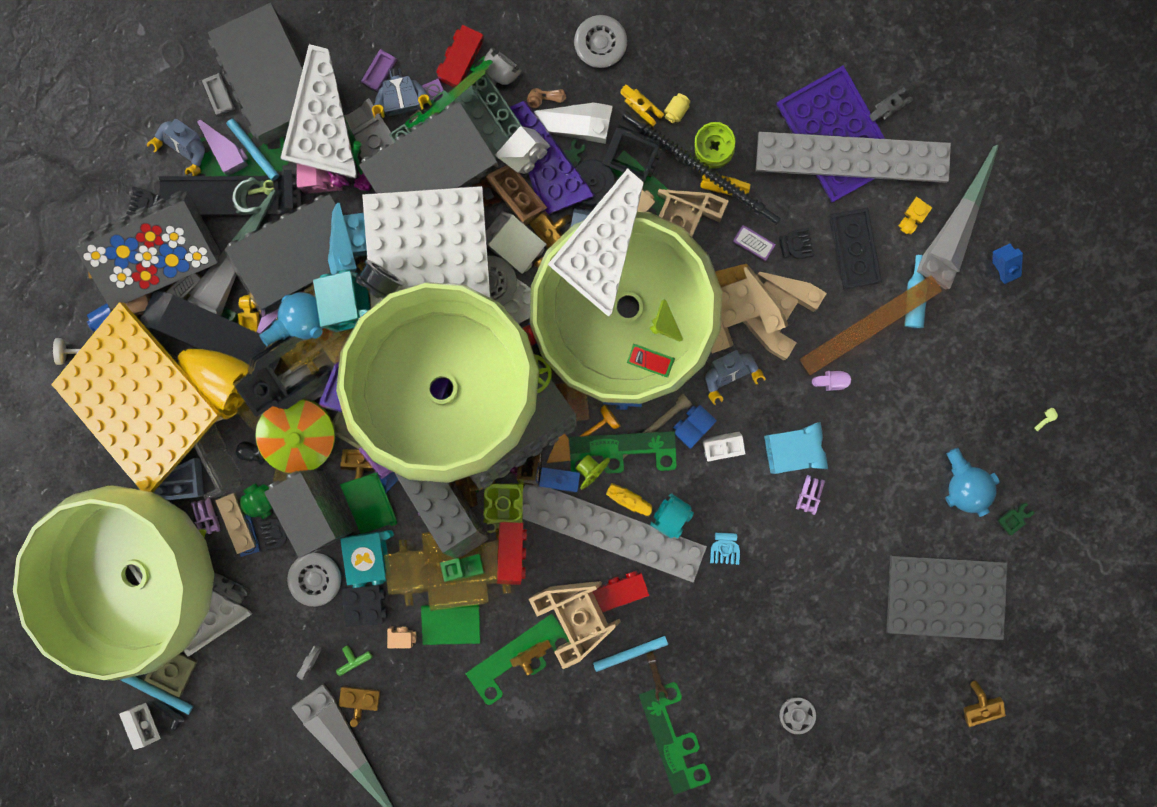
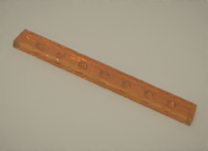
M930 275L800 359L801 363L809 375L814 374L941 293L942 289L933 276Z

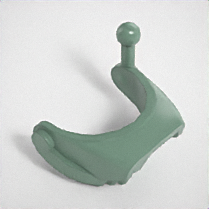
M251 177L236 186L233 192V202L235 204L234 207L237 209V214L260 213V207H247L246 195L253 184L263 187L264 181H258Z

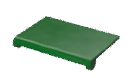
M372 473L340 484L360 534L387 525L394 526L398 523L378 473Z
M479 604L421 606L423 645L480 644Z

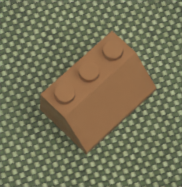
M506 165L486 176L488 183L525 226L547 208L520 173L510 166Z

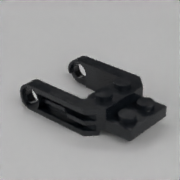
M289 336L286 339H278L250 358L249 374L233 384L255 417H258L272 406L289 409L328 382L332 370L328 365H325L286 390L273 369L269 366V364L295 348L296 344L303 339Z

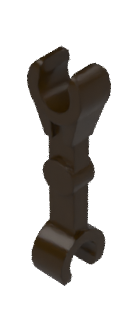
M646 653L653 674L652 677L655 681L656 699L660 701L659 692H664L667 699L668 692L661 683L654 653Z

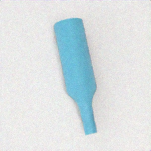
M916 255L914 274L908 281L905 327L924 328L927 281L922 274L917 272L923 255Z

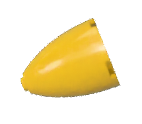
M206 349L183 350L177 358L179 360L178 365L193 384L222 414V418L229 419L236 415V409L245 401L233 384L249 374V364L217 351Z

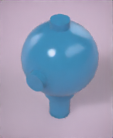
M304 292L284 296L278 310V320L273 322L271 328L259 335L262 342L268 346L278 339H286L289 336H295L303 340L320 337L323 327H320L316 297Z
M959 448L950 450L946 454L952 464L954 476L949 484V495L945 497L950 507L956 506L967 513H978L979 517L990 512L988 507H990L996 497V485L1000 483L995 473L989 474L983 469L972 467L964 459Z

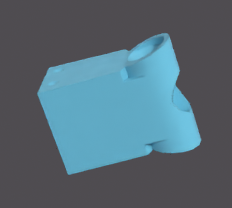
M820 422L801 430L764 436L770 473L777 474L806 468L828 469L826 453L821 447L823 434Z

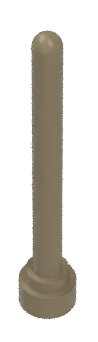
M682 394L677 398L676 405L643 433L656 432L679 411L688 410L692 403Z

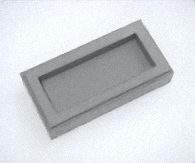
M220 73L202 80L217 116L235 109Z

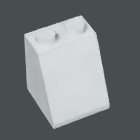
M504 211L499 214L486 230L487 248L508 262L512 268L521 274L531 268L532 261L543 253L546 245L545 242L514 215Z

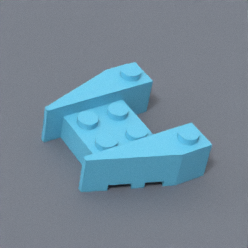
M337 203L332 211L330 249L328 254V263L332 275L338 274V271L344 269L355 272L354 257L367 255L364 213L343 215L340 203Z

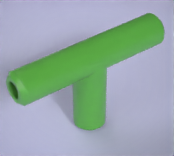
M348 645L342 648V651L349 663L336 669V673L338 676H341L372 658L371 652L368 651L355 658Z

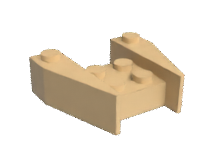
M658 190V197L666 200L659 217L683 227L691 237H693L702 215L720 222L728 204V200L711 193Z
M750 266L744 268L747 279L721 288V331L711 350L712 353L734 345L727 327L751 318L761 316L767 334L788 326L782 307Z
M763 272L757 274L758 278L764 282L765 287L782 307L786 320L797 303L814 312L827 294L811 283ZM761 316L743 321L765 349L782 360L788 358L797 343L780 333L781 329L767 334Z
M601 581L551 586L529 598L537 616L554 609L570 641L559 646L555 651L563 669L580 662L621 622L618 619L608 624L592 591L602 585Z

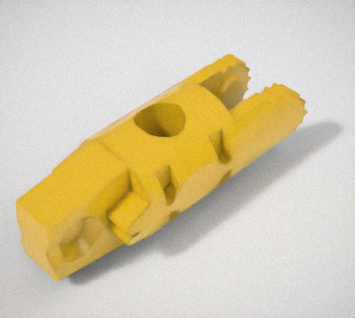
M628 85L621 89L620 93L626 98L625 102L652 127L656 122L648 114L649 111H652L658 118L664 116V113L637 89L632 90Z
M706 175L702 176L701 188L728 194L727 190L723 191V187L719 188V184L715 185L714 181L710 182V178H705ZM722 175V178H727L726 181H731L732 185L736 184V188L740 187V191L744 190L745 194L749 193L751 184Z
M611 483L606 495L633 512L636 511L645 516L652 514V504L642 499L638 494Z

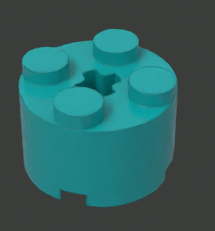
M671 493L668 495L671 497L669 501L665 499L654 514L655 523L651 522L650 524L670 539L673 537L678 538L683 532L682 526L685 522H689L694 514L689 504Z

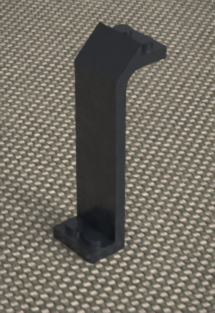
M284 170V175H279L273 181V186L267 187L277 190V194L265 215L291 214L296 212L297 208L301 206V190L297 187V173H292V170ZM159 176L160 199L166 201L171 198L172 194L178 191L182 193L188 191L201 216L242 215L237 214V209L234 207L233 192L236 186L251 177L264 182L271 179L268 176ZM253 184L249 190L259 188L260 186ZM247 192V207H259L268 195L264 192L248 195Z
M158 290L153 292L140 319L142 324L152 334L154 331H157L196 349L221 352L247 364L250 363L252 356L267 347L262 342L259 333L178 296ZM280 358L269 364L273 371H275Z

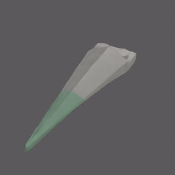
M999 144L993 146L974 181L944 227L923 254L918 266V273L944 289L951 288L956 273L960 271Z
M273 189L259 206L261 208L260 213H254L232 241L244 239L245 235L251 231L257 232L277 194V190ZM225 250L219 256L218 263L212 265L189 293L191 296L187 300L219 316L223 312L237 275L227 259Z
M323 683L293 705L292 709L303 722V725L383 807H393L359 746L335 697Z

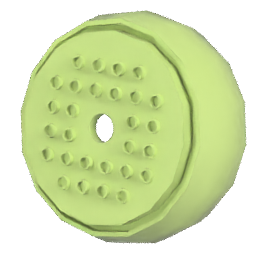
M637 211L613 311L608 317L548 265L584 221L574 224L546 251L531 284L530 326L542 358L569 387L602 402L642 404L677 391L705 365L721 331L722 289L709 255L683 227L650 212ZM631 295L639 302V311L632 318H625L618 312L617 303L623 296ZM664 299L667 301L683 337L681 342L660 333L654 334L649 329L654 325L652 320L656 318L661 301ZM633 343L675 358L669 377L667 378L628 364L627 360Z
M425 282L388 294L358 319L340 352L336 392L349 433L374 462L409 480L449 483L487 471L517 446L536 410L539 370L527 333L501 303L466 285ZM438 378H447L453 384V392L447 399L438 400L431 395V385Z
M105 486L71 495L43 516L32 527L16 558L13 593L21 624L44 656L71 674L115 681L157 671L191 644L211 607L214 570L206 540L186 512L158 494L121 486ZM130 564L138 566L142 571L143 577L139 585H132L126 579V568Z

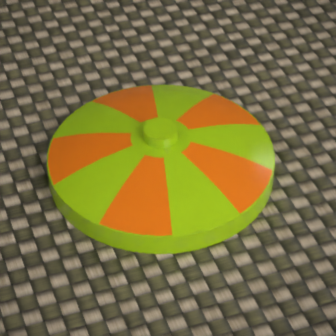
M303 398L289 409L272 406L262 414L256 428V443L261 455L271 466L286 473L318 468L329 457L335 442V428L331 417L318 403L307 398Z

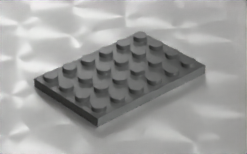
M890 555L886 632L1004 640L1007 563Z

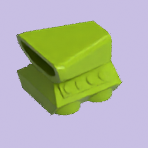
M495 483L485 488L483 523H522L524 485Z

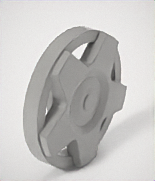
M314 645L309 655L305 658L297 674L299 679L304 680L312 669L321 651L319 646Z
M794 697L785 701L780 709L779 717L781 724L787 731L793 734H803L814 726L816 712L808 700ZM794 701H802V703L797 705ZM787 706L788 712L783 714L784 709ZM809 708L812 710V716L808 714ZM785 723H791L792 729L787 727ZM803 724L808 725L805 729L801 730Z

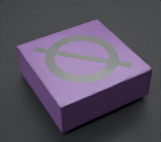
M439 79L422 85L430 101L436 97L434 100L436 102L443 96V94L437 96L440 92L444 91Z

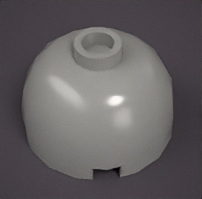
M490 48L484 61H493L485 71L493 84L496 85L498 82L506 85L514 82L522 70L519 68L517 71L515 69L516 64L501 52L498 54L493 53L495 49Z

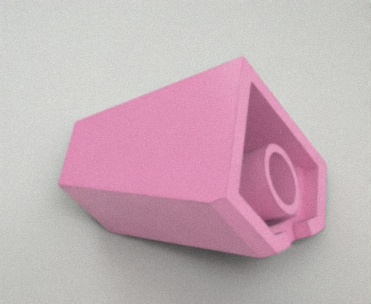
M297 164V187L304 194L342 191V187H336L329 182L331 178L328 174L329 171Z

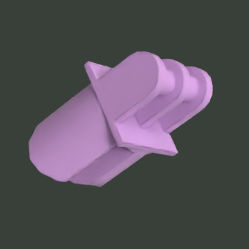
M827 371L825 376H818L812 379L814 386H826V391L842 390L851 383L850 375L843 371Z
M807 475L802 492L799 494L796 509L799 510L801 508L804 509V512L810 511L815 515L825 480H821L818 485V479L813 478L810 484L811 476ZM803 497L807 498L806 504L801 503ZM811 499L815 500L814 507L810 506Z
M210 497L205 498V501H198V503L196 501L191 502L197 521L195 522L197 529H206L208 534H212V531L215 530L219 532L218 516H215ZM211 519L213 520V523H214V525H212V526L210 525V522H209V520H211ZM201 522H205L206 528H202Z

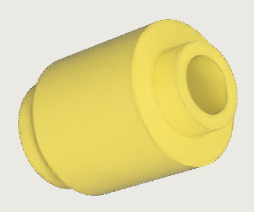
M678 93L664 110L665 118L671 123L680 122L689 109L691 101L685 95Z

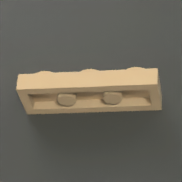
M236 493L216 500L236 553L239 554L256 547L257 545L240 507Z

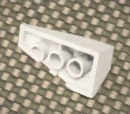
M587 103L537 110L534 113L550 134L606 144L613 106Z

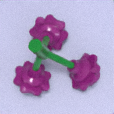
M355 141L352 147V154L359 170V178L354 181V187L362 191H369L372 185L359 166L358 154L362 144L359 141ZM328 172L331 176L329 182L339 188L344 185L349 186L345 175Z

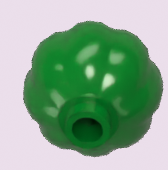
M255 483L243 490L245 495L240 498V507L247 516L264 519L272 514L270 511L272 506L264 493L269 490L267 485L258 486Z

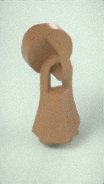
M535 88L528 94L527 103L532 108H538L542 104L543 99L561 103L566 99V94L563 89L542 91L539 88Z

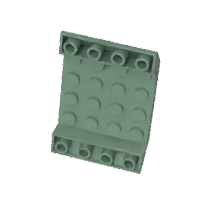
M487 73L453 101L455 104L461 103L497 160L498 157L495 154L522 125ZM427 118L424 122H420V123H422V125H423L424 123L428 122L429 120H428V118ZM403 124L391 132L389 136L393 142H396L395 139L398 136L409 134L414 126L409 129Z

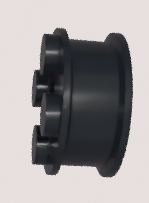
M371 260L365 261L367 265L361 274H356L355 280L359 285L368 287L371 295L376 298L381 297L382 299L388 294L396 292L399 286L402 287L404 285L398 277Z

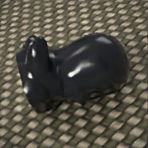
M247 441L238 444L236 456L239 459L249 462L255 460L260 465L264 464L266 460L261 455L258 446Z

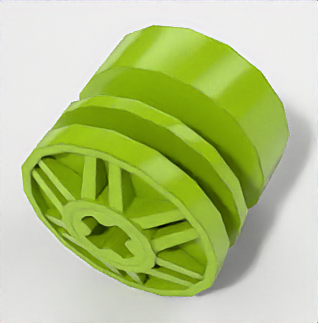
M720 122L708 123L698 130L695 137L696 157L700 159V163L704 162L705 166L709 165V168L726 166L734 155V134L725 124ZM711 145L718 146V151L715 149L711 150Z

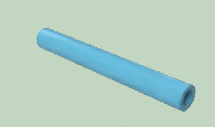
M234 118L228 120L227 126L271 181L276 180L279 177L276 170Z
M660 637L593 663L594 668L598 672L667 646L666 637Z
M136 676L120 679L188 715L193 709V705Z

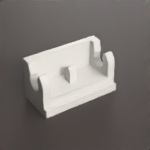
M740 432L702 438L707 461L745 454L743 437Z

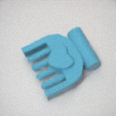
M715 532V540L718 541L712 544L710 563H714V551H716L715 563H718L720 552L721 564L724 563V556L726 557V564L729 563L730 554L731 564H734L736 553V565H739V545L733 542L737 541V534Z

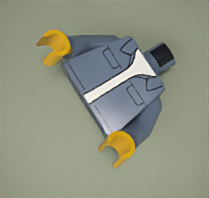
M394 68L389 70L391 80L384 81L383 87L378 91L375 105L372 107V113L374 118L379 113L384 118L385 114L388 117L424 109L423 105L425 103H429L430 106L432 103L426 90L416 80H411L409 76L402 77L401 69Z
M178 119L162 123L155 137L147 143V147L153 144L155 146L153 152H156L162 147L163 141L191 161L192 166L185 169V174L188 175L192 172V176H198L201 173L199 166L205 152L199 135Z
M735 350L712 362L710 370L705 375V379L710 391L708 397L714 405H716L715 400L717 398L723 402V397L717 391L718 388L750 372L756 384H758L757 379L760 377L765 381L763 372L758 369L755 360L750 354H740Z

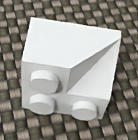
M520 126L495 155L516 172L525 174L534 168V163L538 159L546 155L550 145L536 130Z

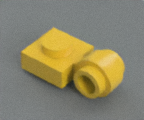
M916 197L904 213L909 218L904 217L898 225L901 228L900 230L905 234L909 233L911 235L918 226L915 223L921 224L932 207Z
M244 295L239 298V307L244 311L238 313L239 325L257 332L260 323L259 312H252L253 309H256V306L249 295Z

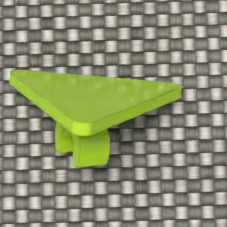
M664 299L661 301L656 318L652 320L654 325L649 329L654 334L660 333L681 342L683 337L669 305Z

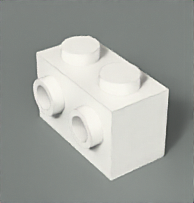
M146 703L119 714L134 750L161 739Z

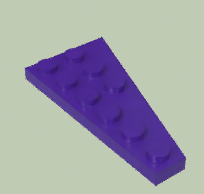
M522 101L511 106L510 109L522 127L536 130L550 145L546 155L538 159L534 163V168L528 172L534 192L547 207L543 212L546 211L550 215L595 197L593 191L528 103Z

